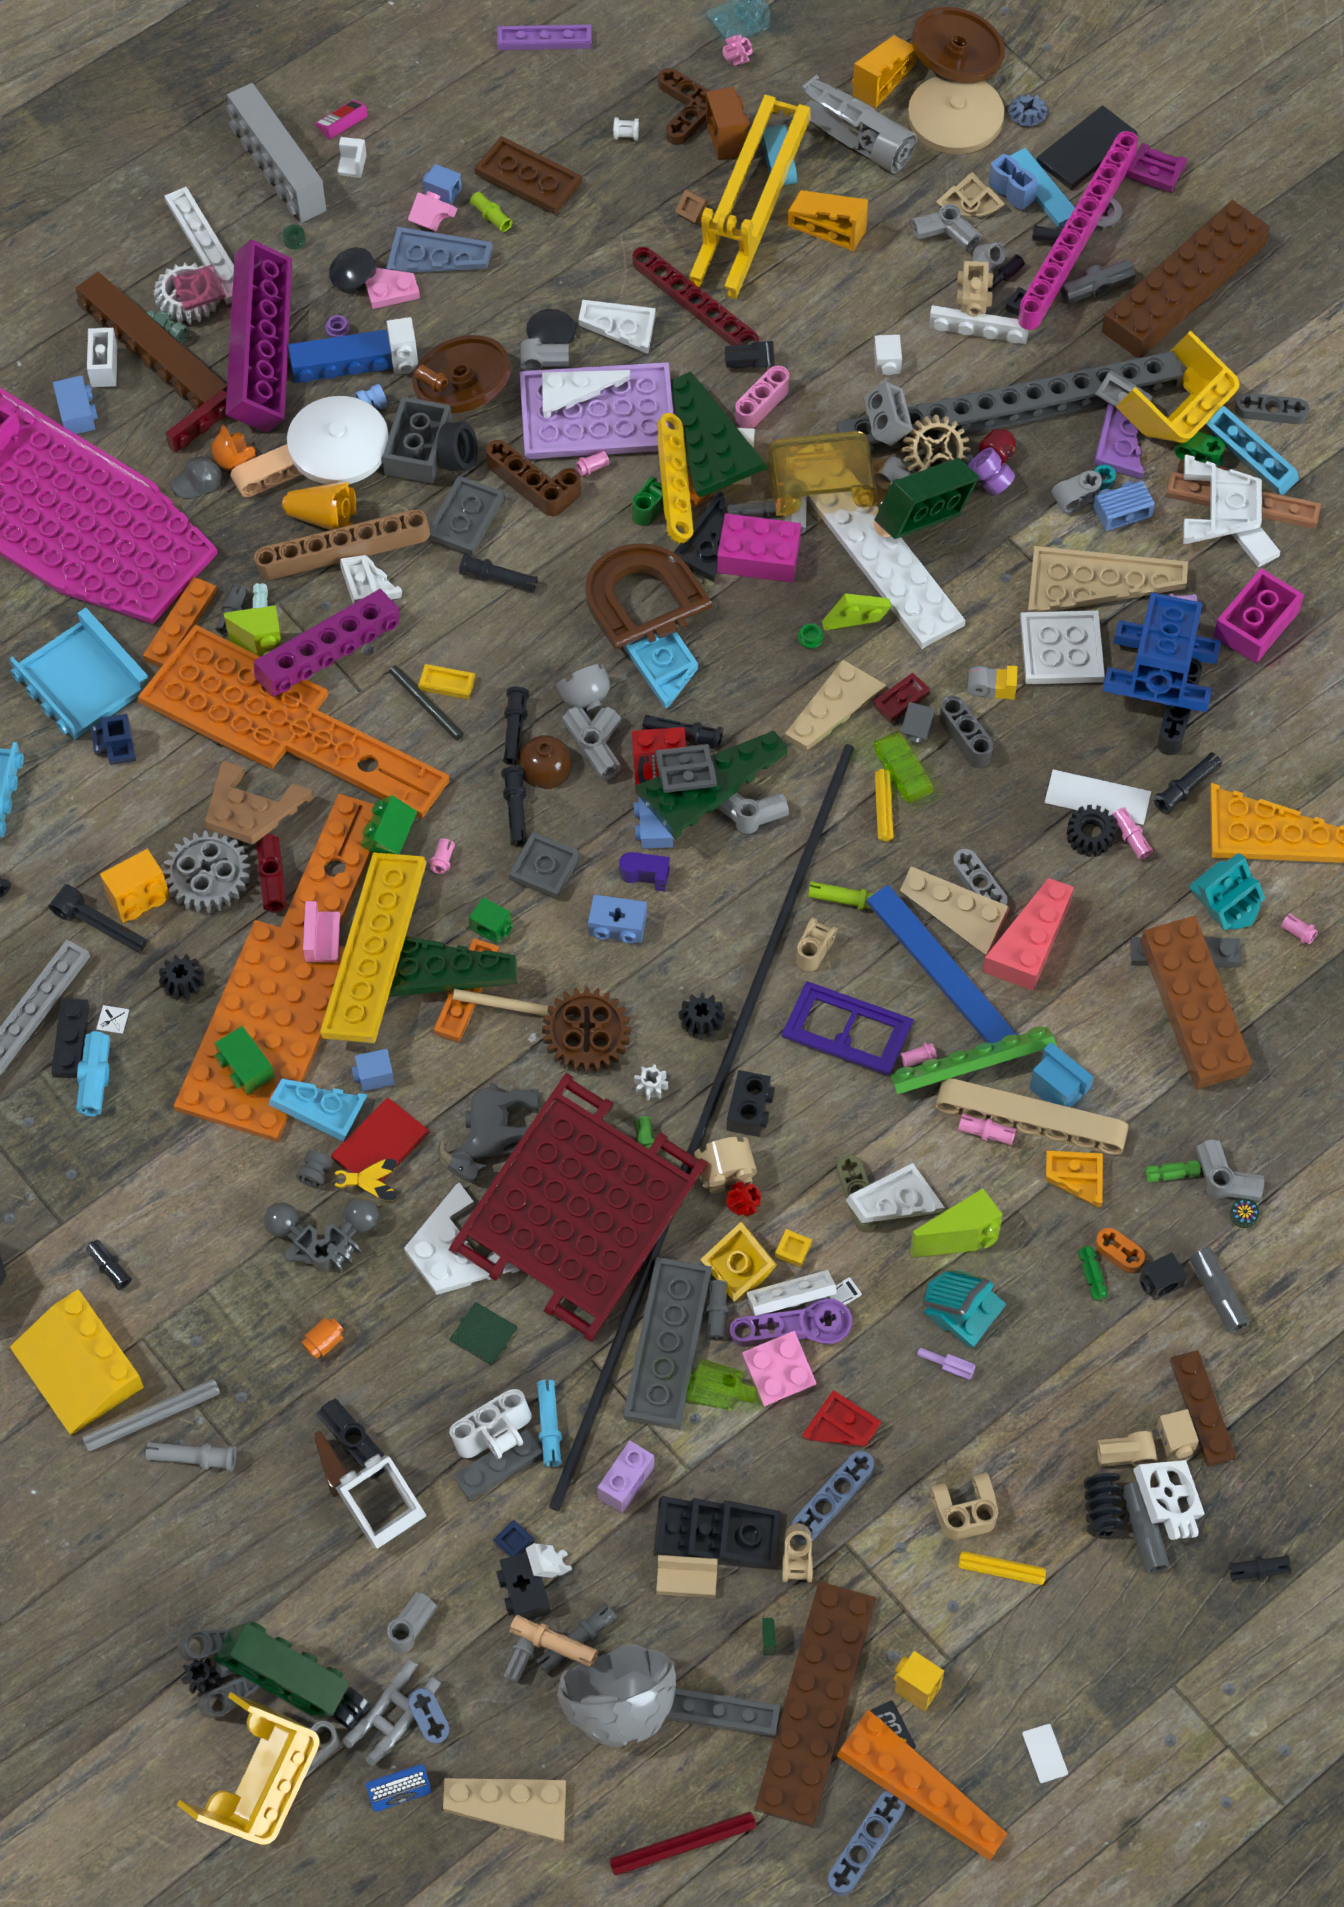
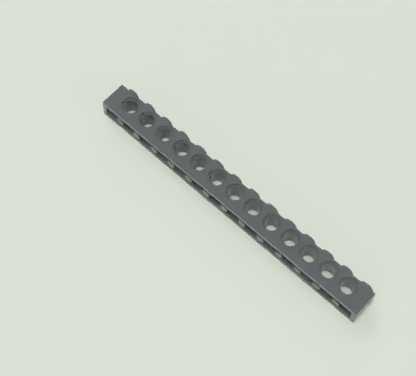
M1174 351L1161 352L1153 356L1134 358L1120 363H1110L1096 368H1086L1082 371L1063 373L1049 378H1039L1026 383H1015L1002 388H991L987 391L974 394L968 393L950 399L944 398L927 404L920 403L907 409L911 424L917 421L923 424V418L927 416L932 422L935 415L939 416L940 423L944 417H948L949 426L952 422L956 421L958 424L955 430L958 431L962 428L965 430L960 435L961 437L1106 406L1108 402L1095 393L1110 370L1152 396L1180 390L1183 373ZM868 415L837 422L836 439L844 461L900 450L903 447L909 446L903 442V439L911 436L906 434L892 446L874 439L871 433L872 428ZM928 430L922 435L926 438L930 437L937 440L944 432Z

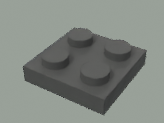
M532 832L509 873V880L558 899L579 861L581 853L576 849Z

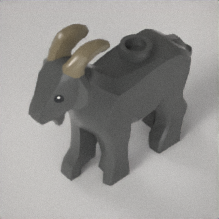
M489 1083V1087L478 1090L471 1099V1111H466L465 1113L466 1128H471L470 1137L452 1154L447 1152V1141L443 1139L438 1148L441 1164L455 1176L474 1183L477 1181L479 1172L486 1169V1165L475 1163L476 1160L511 1155L529 1127H510L509 1114L517 1106L538 1110L539 1089L520 1090L516 1088L509 1092H500L496 1084Z

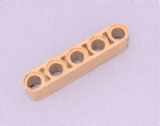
M287 444L236 466L230 474L243 497H252L302 475L291 461Z

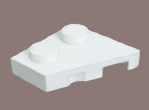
M366 555L342 558L340 560V567L353 604L380 588L391 600L401 598V588L399 586L394 587L387 580V575L381 569L375 567L374 562Z

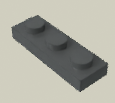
M528 1429L520 1433L523 1445H515L502 1453L500 1459H497L492 1452H489L453 1474L454 1480L469 1502L543 1457L542 1450Z

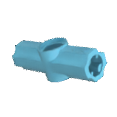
M92 1031L90 1034H86L83 1060L79 1062L77 1071L79 1091L76 1110L77 1113L90 1117L101 1114L104 1087H107L109 1082L108 1055L110 1036L102 1032Z

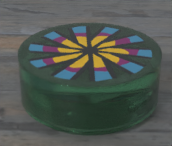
M1246 1198L1235 1201L1230 1211L1231 1221L1240 1228H1250L1255 1225L1259 1217L1257 1204Z

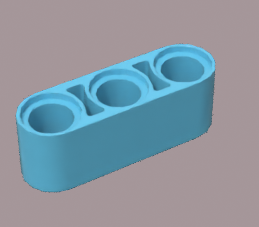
M785 124L766 127L761 139L769 175L787 134ZM794 159L783 185L797 183Z

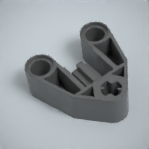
M230 1630L190 1633L180 1640L178 1645L179 1654L187 1661H196L209 1655L210 1657L216 1655ZM192 1638L200 1643L201 1649L198 1654L192 1653L189 1649V1641ZM215 1661L217 1673L220 1674L221 1678L235 1673ZM243 1677L237 1678L203 1694L199 1699V1710L206 1718L212 1719L223 1716L238 1705L228 1698L230 1692L246 1698L259 1686ZM212 1696L218 1697L221 1701V1707L218 1712L213 1711L209 1705Z

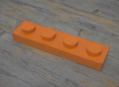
M196 577L192 578L144 652V661L160 668L163 666L194 625L197 624L217 593L215 585Z
M473 938L469 950L499 952V946ZM484 987L463 990L482 993ZM453 990L450 991L435 1025L434 1035L460 1043L476 1004L453 1000Z

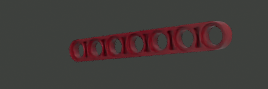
M638 247L633 251L632 264L638 272L731 346L743 345L741 342L745 339L759 342V336L755 331L648 247ZM640 256H647L650 260L645 263H641L637 260V258ZM661 269L665 270L667 274L660 277L656 276L654 272ZM680 283L684 285V288L682 290H674L671 286ZM698 297L702 301L699 304H692L689 302V299ZM710 311H716L720 315L716 318H709L706 314ZM727 325H733L737 328V330L734 332H727L724 330V327Z

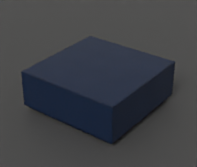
M514 1519L493 1539V1543L508 1557L524 1553L526 1548L535 1542V1539Z

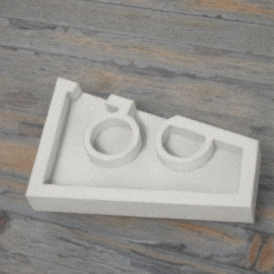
M582 300L579 326L648 354L656 308Z
M913 1163L858 1190L846 1199V1202L861 1223L941 1213L945 1208Z

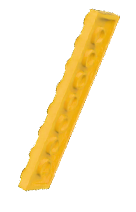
M373 852L320 1031L323 1039L366 1043L376 1042L426 867L425 857Z

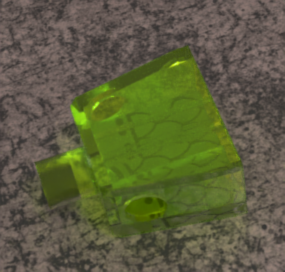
M700 1358L691 1375L686 1403L732 1410L737 1400L753 1404L757 1387L742 1383L743 1371Z

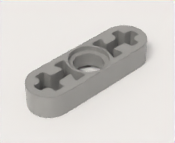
M969 849L957 851L953 858V870L966 888L1007 905L1008 899L1006 894L977 855ZM960 860L970 861L969 868L965 863L960 865ZM975 878H983L988 884L983 888H978L973 885L972 881Z

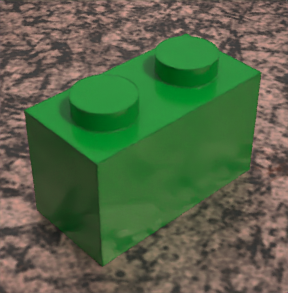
M390 795L382 800L379 799L372 808L373 816L362 832L364 837L360 846L371 853L399 855L417 814L415 809L395 796Z
M243 1025L214 1043L217 1051L214 1055L216 1061L222 1069L227 1067L231 1073L229 1078L235 1088H242L246 1095H249L275 1078L272 1065Z

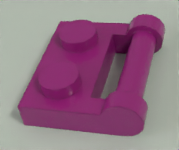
M1141 143L1127 171V177L1172 193L1181 173L1186 167L1188 158L1182 156L1178 158L1149 148L1148 144Z

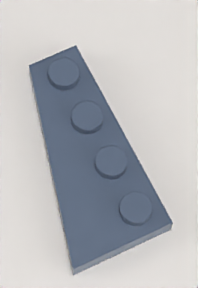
M397 227L386 269L408 273L488 269L493 244L487 241Z

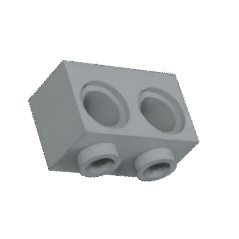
M885 381L864 397L867 408L866 413L869 416L872 428L871 433L874 439L892 446L913 430L902 388Z

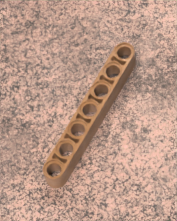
M410 510L262 547L255 552L254 561L260 576L266 580H273L340 563L342 558L360 555L370 556L422 543L429 538L430 528L423 511Z

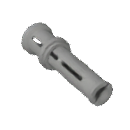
M149 1441L147 1448H150V1450L146 1449V1460L198 1464L204 1470L214 1467L225 1468L228 1472H233L236 1464V1446L231 1445L229 1448L212 1447V1444L206 1443L202 1447Z

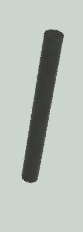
M397 665L391 667L389 673L456 741L463 736V732Z

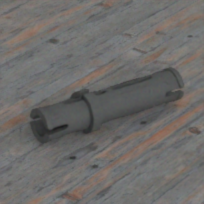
M605 1603L589 1618L580 1620L578 1622L579 1626L570 1632L567 1637L582 1644L587 1643L590 1639L594 1641L598 1637L597 1634L612 1621L616 1620L617 1617L611 1608L608 1609L609 1606ZM549 1649L540 1658H537L536 1662L542 1670L544 1669V1673L549 1675L567 1657Z

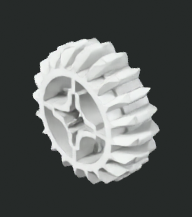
M184 262L182 267H178L175 264L173 270L166 268V275L160 274L159 281L155 282L154 298L156 306L159 310L172 314L170 316L172 321L177 319L180 323L187 321L189 324H191L192 320L200 322L201 317L209 318L210 312H215L216 305H220L221 290L217 284L219 281L212 273V270H207L204 265L198 268L195 262L191 266Z

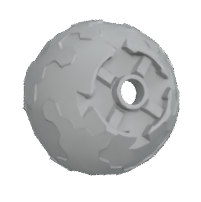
M637 1644L619 1646L608 1654L598 1656L592 1668L579 1664L563 1672L560 1677L557 1693L560 1707L575 1728H578L588 1738L600 1744L620 1747L626 1746L628 1741L633 1740L634 1743L643 1741L657 1733L673 1705L676 1691V1675L673 1660L669 1659L664 1653L659 1652V1650L646 1649Z

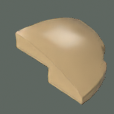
M973 172L956 187L950 188L936 201L940 207L946 204L958 206L962 217H983L996 212L1005 205L989 186L986 187Z

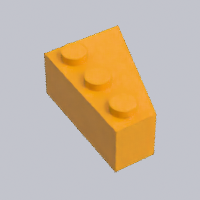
M801 190L788 211V227L854 252L866 232L868 200Z

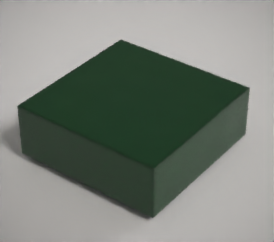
M762 1618L763 1656L774 1655L776 1642L773 1618Z

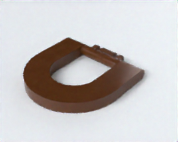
M640 543L615 548L604 554L594 563L586 579V601L589 611L615 650L643 637H646L648 642L652 643L656 641L654 634L659 639L678 631L676 624L682 630L687 627L684 619L712 608L710 598L686 563L672 551L657 545ZM634 573L651 574L663 582L679 608L635 626L615 597L613 590L615 585L627 575Z

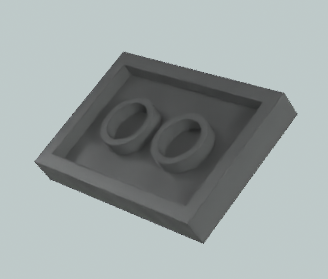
M458 475L429 527L430 536L427 540L462 553H469L473 556L505 498V493Z

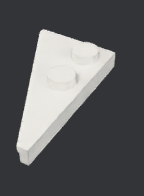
M630 370L542 373L543 418L550 417L551 412L564 406L568 409L578 402H584L600 395V390L611 385L616 388L624 384V382L630 380Z

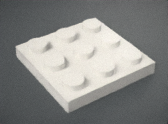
M1098 610L1021 612L1020 625L1025 684L1104 682L1105 675Z

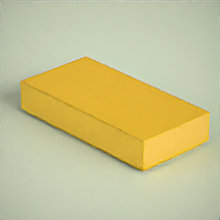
M425 664L418 688L425 692L469 700L476 676L475 673Z

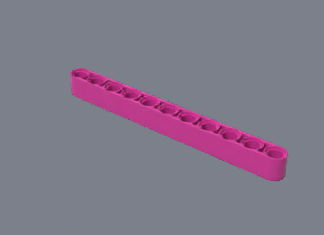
M1123 131L1117 135L1021 300L1018 323L1022 328L1033 330L1040 325L1135 157L1138 138L1134 133Z

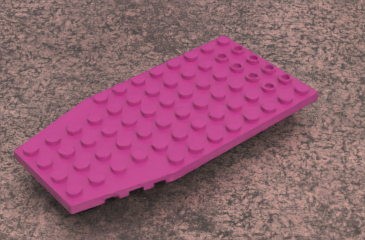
M0 388V556L58 593L154 624L187 588L192 578L197 577L218 554L217 548L197 527H194L189 522L183 512H179L173 505V502L159 491V487L153 481Z

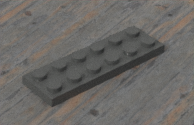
M656 1257L623 1415L624 1420L681 1429L712 1266Z

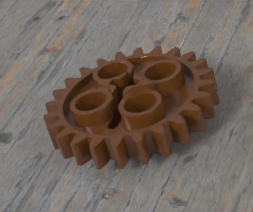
M588 986L585 987L582 994H580L577 988H574L573 996H570L565 991L563 993L564 1001L555 998L554 1004L556 1007L548 1006L547 1012L549 1015H545L543 1018V1023L547 1024L542 1026V1033L547 1034L543 1037V1043L550 1044L547 1048L548 1054L556 1052L554 1061L558 1062L563 1059L564 1069L570 1064L574 1065V1073L578 1071L579 1067H583L585 1074H588L589 1067H593L595 1072L599 1073L601 1064L606 1069H609L610 1060L618 1063L619 1056L617 1053L624 1055L626 1052L624 1045H629L630 1038L626 1036L631 1034V1027L626 1026L630 1022V1017H622L625 1014L626 1008H617L618 998L610 1002L609 992L603 997L599 996V988L595 990L594 994H590ZM585 1008L589 1009V1052L584 1051L583 1028ZM573 1013L578 1015L579 1019L570 1021L566 1016ZM596 1014H603L607 1019L605 1021H597L594 1019V1016ZM575 1039L580 1044L572 1047L567 1045L566 1041ZM600 1039L604 1040L607 1045L598 1047L593 1042Z

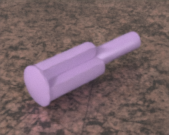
M919 1348L917 1352L918 1356L943 1365L942 1370L964 1379L970 1380L974 1374L976 1364L950 1354H947V1357H943L923 1348Z

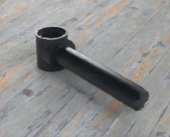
M64 884L48 905L49 909L59 918L68 920L69 918L74 919L77 917L135 952L143 951L147 943L145 938L86 905L83 895L71 885Z

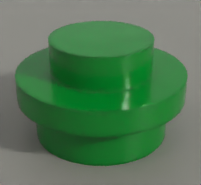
M806 624L798 632V642L805 648H817L823 642V632L816 624Z

